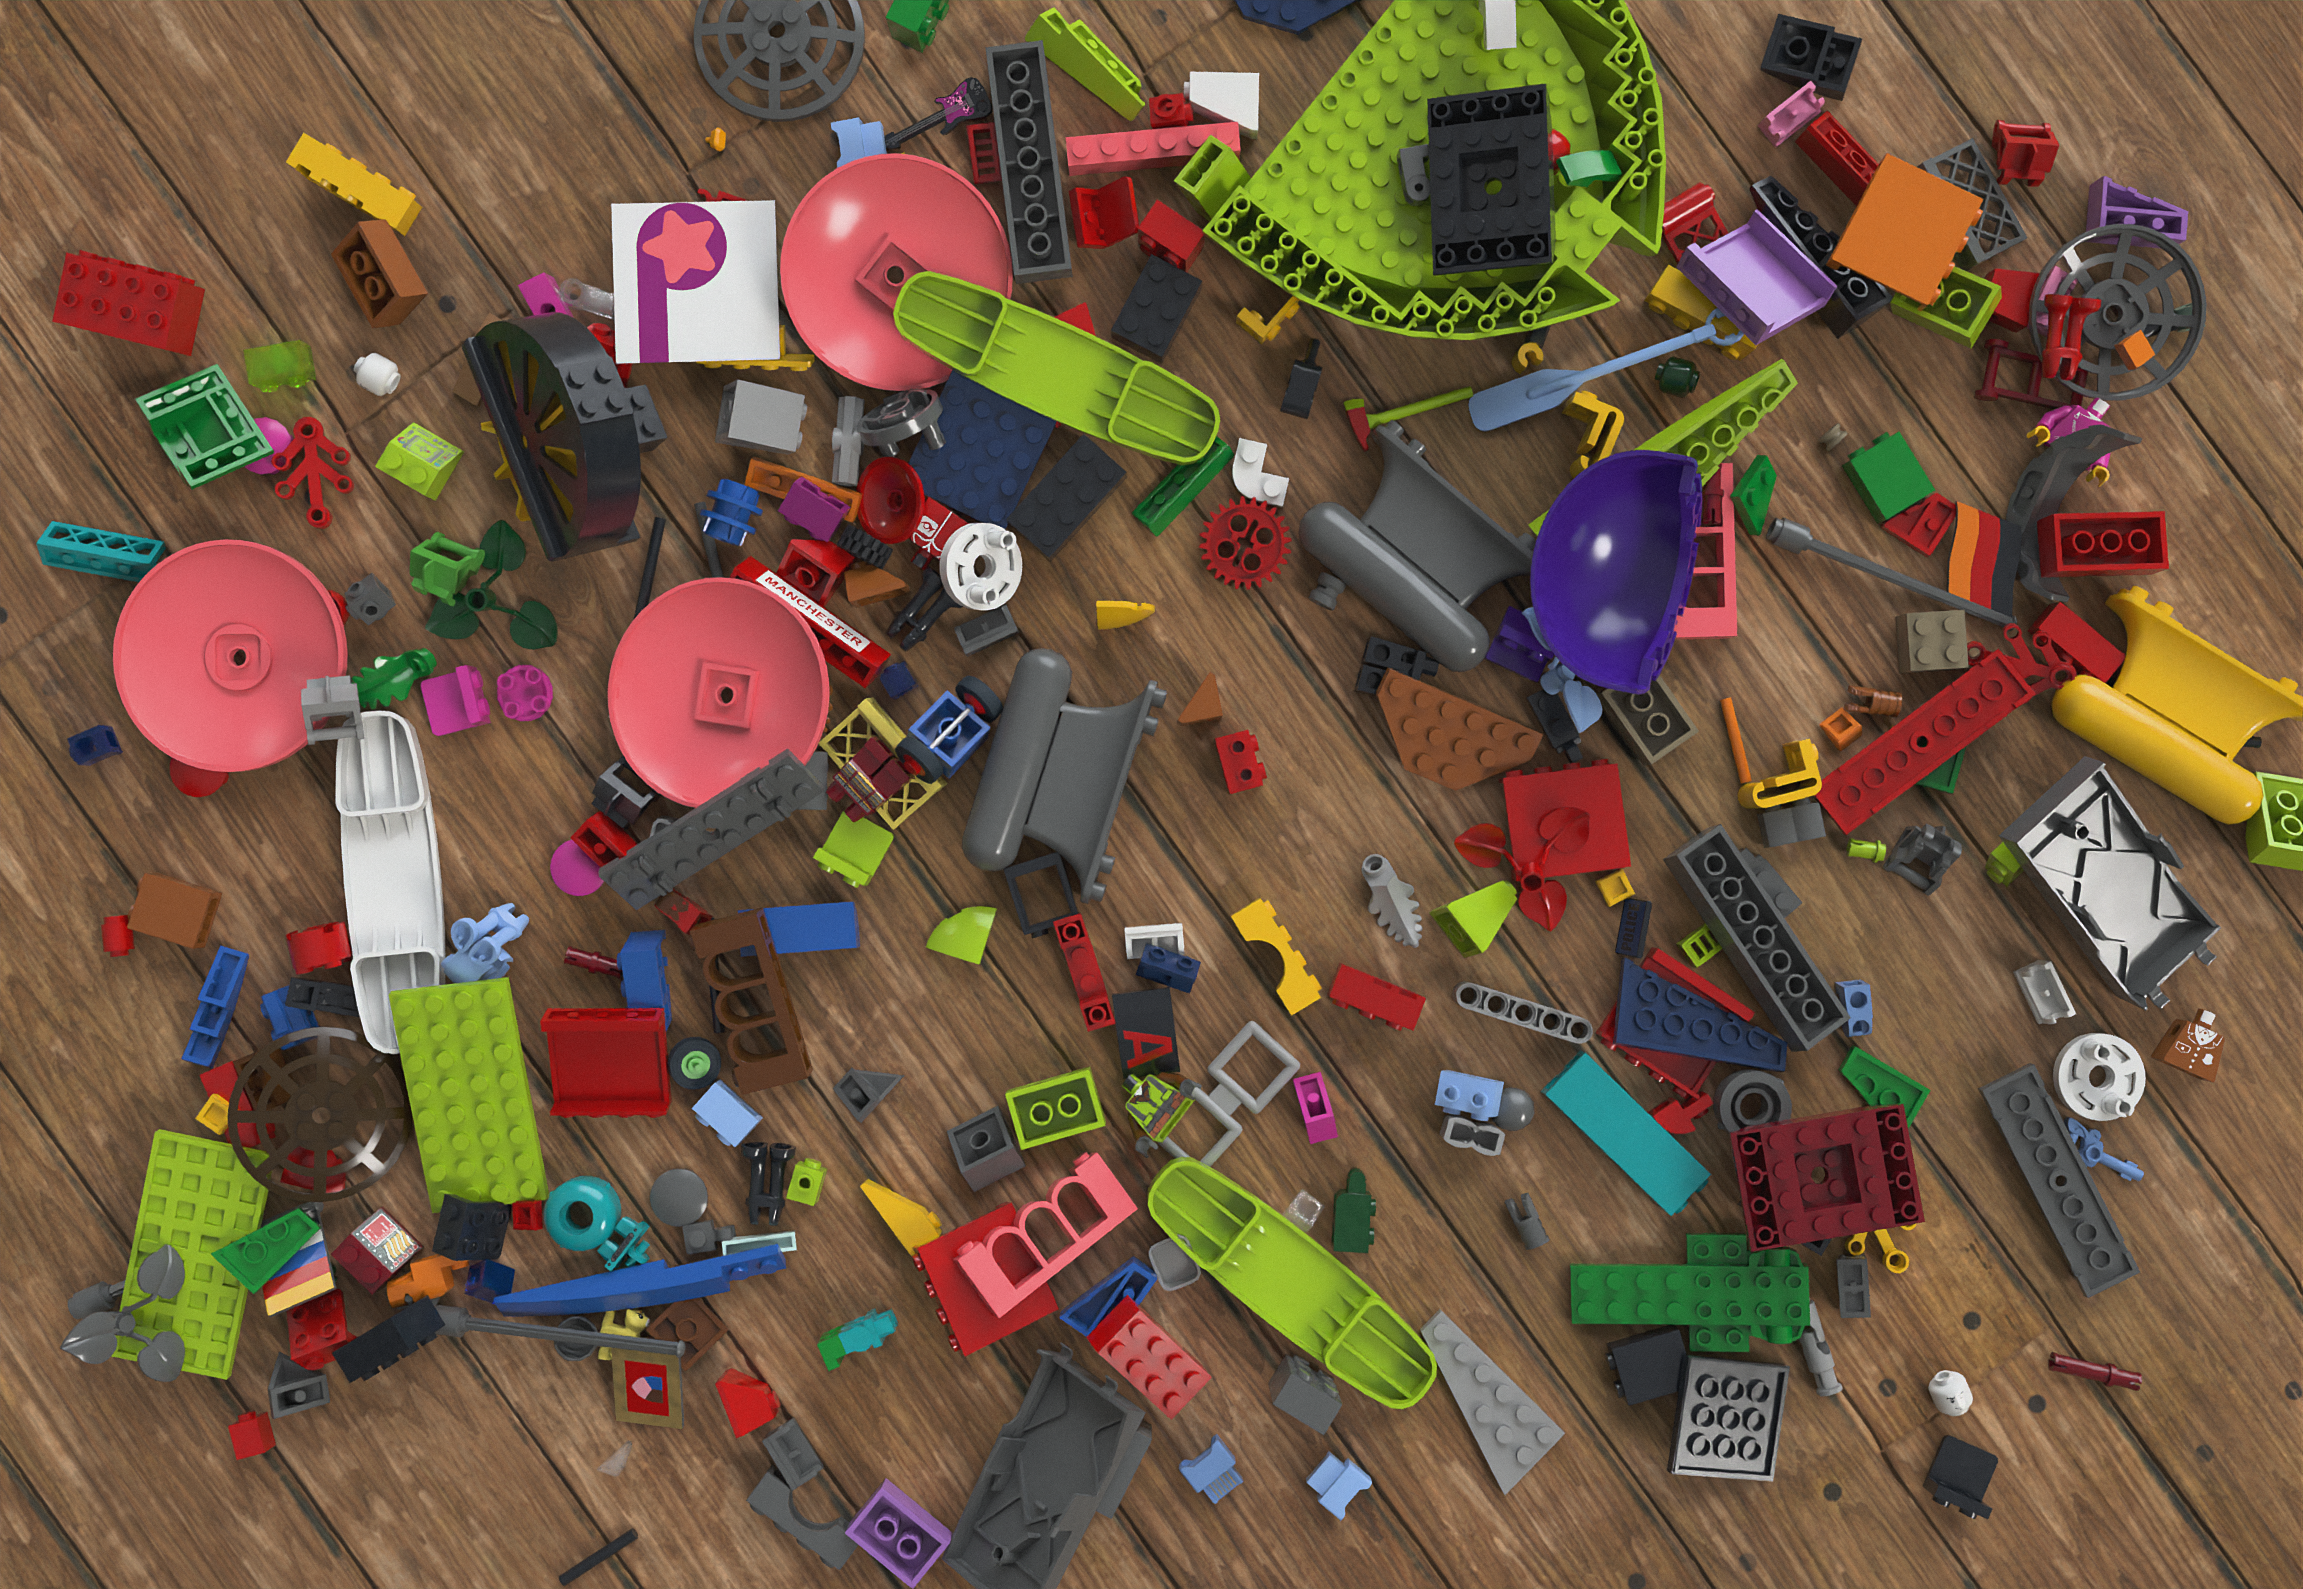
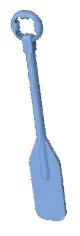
M1716 308L1708 315L1703 327L1583 371L1543 369L1478 392L1469 400V411L1477 429L1484 432L1491 431L1556 408L1586 381L1708 339L1721 346L1733 345L1743 337L1744 333L1740 330L1737 335L1732 333L1725 336L1724 340L1717 338L1715 327L1711 324V321L1715 316L1719 319L1725 315Z

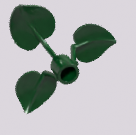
M499 520L488 529L479 547L485 552L482 565L487 569H497L496 572L486 582H482L480 588L471 589L466 595L462 593L453 594L452 598L456 601L454 606L443 603L439 598L434 605L425 629L443 638L465 639L472 636L479 627V619L474 611L480 612L492 609L516 616L510 624V634L514 642L519 646L533 650L552 647L557 642L558 627L555 617L548 607L537 601H527L522 605L520 612H518L517 610L497 605L496 595L489 589V586L502 574V569L514 571L523 564L526 557L525 543L520 535L506 521Z

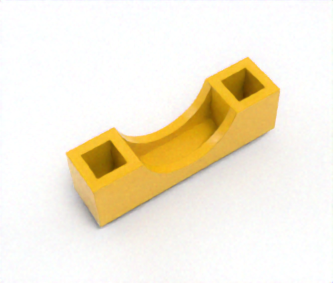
M1258 898L1230 916L1245 941H1265L1272 944L1279 951L1283 960L1284 970L1275 990L1292 1016L1320 999L1321 996L1318 991L1322 987L1314 974L1308 977L1303 969V966L1307 963L1299 950L1293 952L1288 942L1292 938L1284 925L1278 927L1272 917L1277 914L1270 902L1267 900L1263 903L1261 898Z

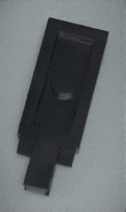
M1542 689L1527 697L1526 700L1552 749L1555 748L1558 754L1564 752L1570 764L1582 759L1583 756L1577 746L1581 742L1579 733L1558 693L1551 695Z

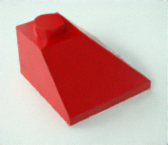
M792 539L776 574L825 607L845 579L844 572L849 571L855 557L832 541Z
M730 1368L725 1370L715 1383L736 1439L774 1419L779 1412L780 1401L775 1391L771 1392L769 1384Z

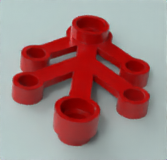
M303 417L294 425L293 433L295 438L282 453H276L272 457L271 462L277 470L287 471L292 465L291 460L303 447L305 459L286 481L276 484L275 493L281 499H291L295 494V489L308 476L311 507L306 513V519L313 527L325 529L330 526L333 517L330 510L324 507L320 473L330 480L342 494L351 493L354 489V482L348 476L340 475L318 457L317 445L328 452L332 460L340 466L347 465L351 460V455L345 448L336 446L324 436V428L317 419ZM311 426L313 428L312 434L304 435V428ZM339 452H345L346 454L343 461H337L336 455ZM285 457L286 464L279 467L277 465L278 459ZM341 481H349L347 489H340ZM283 486H289L290 488L287 495H281L280 493ZM317 511L323 513V517L319 521L313 519V515Z
M2009 623L2004 626L2003 636L2007 641L2011 642L2019 658L2005 654L2004 656L2023 679L2031 675L2044 677L2030 685L2036 693L2035 695L2051 687L2056 690L2062 689L2064 687L2062 684L2069 679L2071 681L2075 680V677H2077L2076 669L2072 664L2059 660L2051 646V637L2047 632L2037 631L2033 634L2031 640L2037 649H2041L2049 666L2035 662L2021 637L2022 630L2017 624ZM2010 628H2016L2018 633L2014 637H2008L2007 631ZM2041 635L2046 636L2047 641L2044 644L2038 645L2036 643L2037 637ZM1978 641L1968 642L1967 652L1971 648L1979 649L1977 656L1971 657L1968 655V664L1975 666L1993 651L1986 650L1984 645ZM2058 671L2066 672V677L2061 680L2056 679L2055 675Z

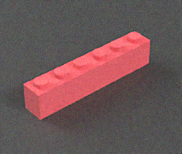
M1238 122L1066 137L1069 176L1185 166L1210 135L1230 147L1237 158L1240 159L1241 149Z

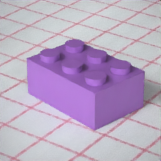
M887 1478L884 1479L850 1521L845 1531L847 1536L912 1589L950 1544L953 1534Z

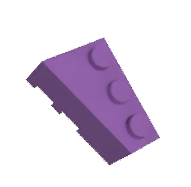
M2102 176L2089 186L2086 232L2113 224H2134L2149 227L2163 233L2178 244L2186 240L2188 211L2156 197L2151 199L2137 193V189L2130 186L2126 188L2112 182V179L2106 176ZM2120 235L2100 236L2085 242L2117 245ZM2132 236L2130 246L2160 248L2150 241Z

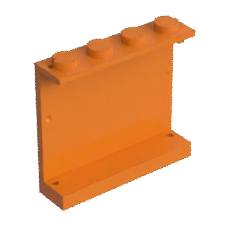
M1887 153L1875 170L1826 266L1834 270L1844 266L1920 303L1917 310L1922 311L1928 304L1933 306L1939 297L1941 289L1937 287L1942 278L1947 279L1952 272L1955 263L1951 261L1956 252L1961 253L1969 239L1965 235L1969 226L1974 227L1980 219L1983 211L1979 207L1984 199Z

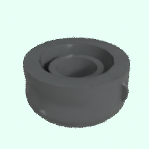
M1742 1069L1726 1076L1718 1085L1713 1098V1110L1718 1122V1129H1723L1729 1134L1751 1125L1790 1119L1792 1103L1790 1095L1783 1085L1784 1081L1756 1069ZM1749 1093H1757L1761 1099L1759 1112L1754 1117L1746 1119L1740 1111L1741 1100Z

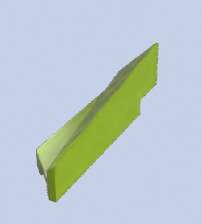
M1054 7L1037 17L1026 34L1025 40L1027 42L1043 40L1044 53L1047 58L1126 119L1133 121L1145 106V102L1138 95L1142 88L1140 80L1080 19L1069 25Z

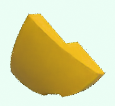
M1096 601L1098 630L1127 626L1147 618L1155 612V606L1147 603H1141V606H1138L1137 603L1127 601Z

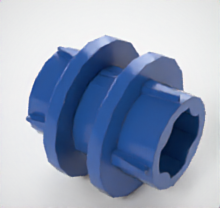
M721 479L717 490H708L706 494L708 498L715 501L712 511L701 509L699 513L700 516L706 518L702 530L704 534L734 546H742L746 534L755 535L756 532L755 528L747 525L751 514L761 516L763 513L762 509L756 507L760 496L759 492L743 484L728 479Z

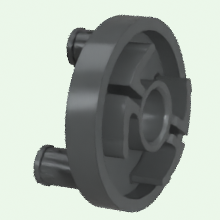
M910 389L909 391H901L883 398L884 403L868 412L857 425V430L864 444L879 446L883 457L896 455L900 451L896 442L910 437L919 431H922L929 450L941 448L946 443L937 423L938 417L943 411V406L937 393L932 390Z

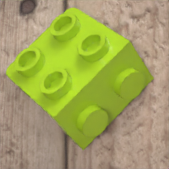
M843 811L823 848H818L813 858L819 861L817 866L826 872L833 874L834 870L845 875L842 880L856 888L860 884L867 886L890 847L894 835L866 818L852 822Z

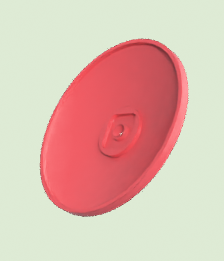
M225 539L195 544L168 556L158 563L142 578L127 599L116 627L113 644V666L117 689L127 713L137 728L151 743L170 757L187 765L211 771L242 772L265 768L292 756L308 744L301 706V689L307 688L306 680L326 678L325 676H346L348 652L344 625L339 611L324 585L309 569L291 556L277 549L243 540ZM243 650L246 654V661L239 666L236 664L234 656L237 651ZM331 716L322 717V720L314 721V730L322 729Z

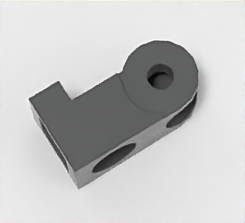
M1428 144L1399 149L1396 156L1405 201L1412 206L1423 205L1430 195V180L1426 177L1424 163H1427L1429 159Z

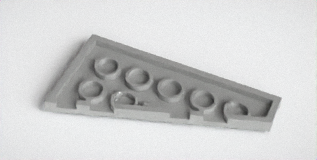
M1439 1309L1420 1331L1433 1352L1435 1360L1502 1492L1506 1495L1560 1440L1565 1432Z

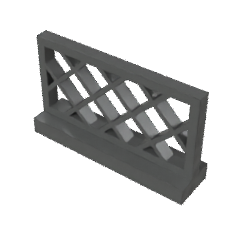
M1973 138L1917 166L1984 199L1980 207L1983 213L1976 227L1969 226L1965 234L1969 239L1961 253L1956 252L1954 255L1962 270L1968 271L2027 239L2023 228ZM1968 150L1972 157L1971 166L1959 162L1961 151ZM1940 162L1951 166L1948 177L1940 174L1936 164ZM1956 169L1969 173L1966 184L1954 180ZM1975 175L1984 179L1986 183L1985 191L1972 186ZM1989 200L1996 202L1999 206L1998 216L1986 212ZM1984 218L1996 222L1994 234L1981 230ZM2002 225L2011 228L2015 236L2014 239L2008 240L2000 237ZM1979 237L1992 241L1990 251L1984 254L1978 243Z

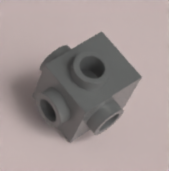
M373 573L363 580L353 583L348 588V591L344 593L348 603L346 606L347 611L356 620L361 618L368 626L375 620L382 619L396 605L391 591Z

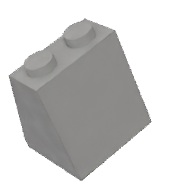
M738 379L725 385L715 443L781 454L796 452V449H799L802 442V432H799L800 422L805 419L807 404L804 403L805 395Z

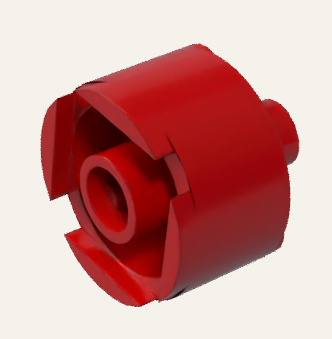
M345 921L308 927L301 933H298V930L285 934L292 968L295 969L296 975L314 971L315 968L324 966V969L341 966L342 963L352 960L351 956L353 954Z

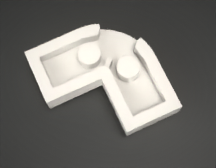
M1239 438L1232 469V479L1236 488L1250 501L1253 497H1256V502L1263 503L1266 500L1267 505L1282 508L1289 478L1261 472L1267 444Z

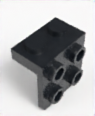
M445 1194L432 1252L454 1261L498 1259L503 1248L512 1208L511 1204L504 1205L502 1202H473L455 1194Z
M1945 1435L1942 1438L1923 1487L1933 1495V1501L1949 1508L1950 1504L1960 1507L1959 1512L1970 1518L1976 1519L1977 1515L1989 1519L1992 1508L1983 1502L1982 1499L1998 1464V1458L1981 1448L1951 1435Z

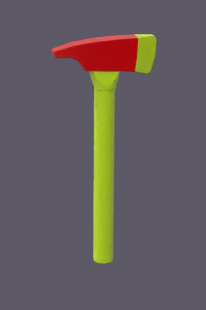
M1471 386L1378 414H1366L1363 399L1347 400L1344 402V408L1358 443L1364 452H1367L1369 448L1366 439L1375 427L1388 423L1390 420H1398L1473 397V391Z

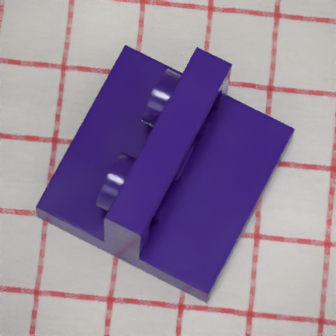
M1509 606L1484 659L1537 683L1547 661L1553 658L1554 653L1540 644L1522 611Z

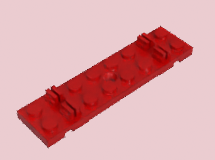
M1998 648L1821 780V790L1816 795H1813V797L1819 802L1820 806L1841 832L1847 835L2036 693ZM1918 737L1926 738L1927 745L1922 748L1917 745L1916 740Z

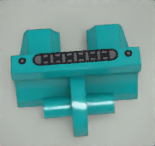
M627 1216L623 1217L614 1228L617 1233L625 1238L622 1244L619 1246L611 1238H608L597 1250L603 1259L607 1261L604 1267L611 1272L614 1268H619L628 1255L630 1257L625 1263L628 1267L634 1266L637 1262L641 1264L647 1263L650 1258L645 1251L650 1244L645 1240H642L638 1247L636 1244L649 1229L650 1225L645 1221L637 1223Z

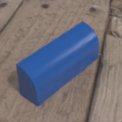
M854 902L763 908L777 954L860 947L858 915ZM753 909L738 910V913H742ZM754 945L740 948L741 957L757 955Z

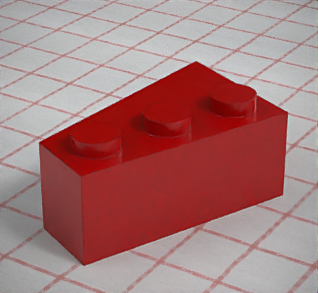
M1339 963L1327 993L1329 997L1333 998L1332 1004L1344 1009H1348L1349 1005L1360 1009L1358 1014L1375 1020L1376 1016L1386 1020L1385 1025L1400 1031L1402 1027L1414 1031L1426 998L1420 994L1342 963Z

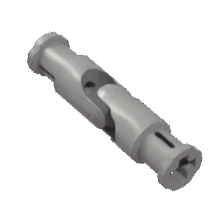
M1810 1300L1811 1327L1803 1330L1799 1341L1803 1346V1353L1809 1371L1814 1374L1818 1386L1816 1389L1817 1395L1830 1396L1842 1391L1843 1388L1837 1382L1833 1370L1835 1363L1828 1343L1825 1340V1334L1813 1300Z

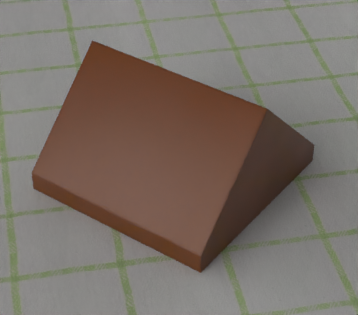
M1209 672L1178 718L1177 724L1180 726L1222 718L1223 713L1216 678L1212 672Z

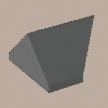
M851 1068L834 1086L833 1090L856 1120L862 1123L905 1075Z
M281 1352L278 1353L268 1386L272 1419L330 1403L326 1374L317 1370H307L292 1361L291 1357Z

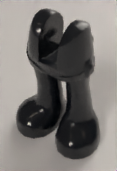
M927 566L922 573L923 583L917 593L901 611H897L894 614V619L885 633L890 639H893L902 631L906 624L910 626L913 630L899 646L905 652L926 639L927 632L945 611L951 607H963L956 603L944 588L919 620L915 618L926 602L944 587L941 576L930 566Z
M749 1142L741 1144V1155L750 1160L751 1166L749 1196L745 1202L748 1207L750 1224H759L761 1207H770L769 1225L777 1226L779 1224L782 1209L785 1207L786 1202L783 1198L785 1168L787 1161L795 1156V1146L785 1143H772L770 1145L771 1175L769 1193L764 1192L768 1143Z

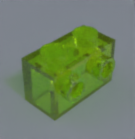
M301 340L243 350L248 382L262 392L279 390L278 386L283 385L301 387L307 385V381L316 380L311 346Z

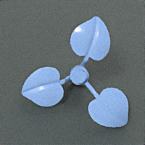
M1534 608L1526 609L1522 614L1529 621L1535 637L1544 648L1551 651L1538 626ZM1555 656L1553 662L1548 665L1550 670L1541 676V685L1551 695L1559 691L1563 692L1571 718L1578 733H1581L1601 717V702L1594 690L1588 686H1582L1580 681H1573L1575 674L1563 664H1558L1559 659Z

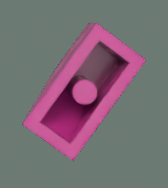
M1321 1072L1293 1079L1310 1144L1337 1138L1335 1119Z

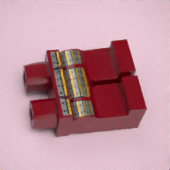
M878 736L871 737L864 744V747L832 777L834 781L826 790L829 797L836 803L846 795L854 801L844 811L852 822H857L866 815L874 814L915 777L905 768L899 758H893L895 754ZM884 766V768L876 776H874Z

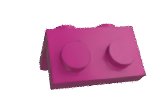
M469 665L456 667V672L422 681L421 690L434 735L442 736L491 723L489 718L490 707L488 701L484 698L482 690L483 679L476 667Z

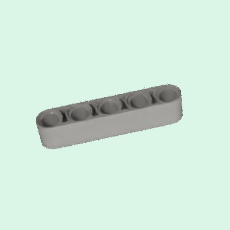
M1467 981L1459 982L1455 985L1452 992L1453 1000L1456 1004L1465 1009L1570 1042L1586 1043L1593 1034L1592 1025L1582 1017ZM1471 987L1474 997L1470 1002L1463 1003L1460 993L1464 988ZM1493 996H1499L1501 999V1006L1497 1011H1490L1488 1008V1001ZM1520 1005H1526L1529 1010L1528 1016L1523 1020H1518L1515 1015L1516 1009ZM1553 1013L1556 1017V1023L1552 1028L1547 1029L1544 1027L1543 1019L1547 1014ZM1576 1022H1581L1584 1027L1583 1033L1579 1037H1573L1571 1034V1027Z

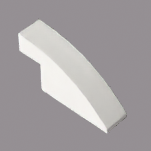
M1479 0V12L1483 15L1484 47L1487 50L1515 48V0Z

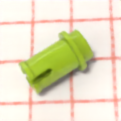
M1850 838L1847 844L1846 855L1849 857L1872 859L1873 863H1877L1885 858L1886 844H1881L1880 840H1876L1874 843Z

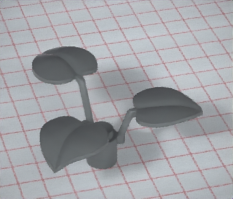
M164 1244L142 1262L137 1273V1282L143 1292L151 1294L148 1298L131 1306H124L122 1312H95L86 1316L69 1332L62 1342L60 1349L75 1356L82 1362L100 1364L108 1360L115 1352L117 1347L116 1336L131 1337L148 1345L137 1356L138 1366L144 1375L160 1382H170L177 1379L185 1357V1346L181 1337L174 1332L163 1331L151 1340L148 1337L133 1332L136 1322L131 1311L154 1301L157 1296L163 1299H171L180 1291L185 1279V1269L178 1252L171 1245Z

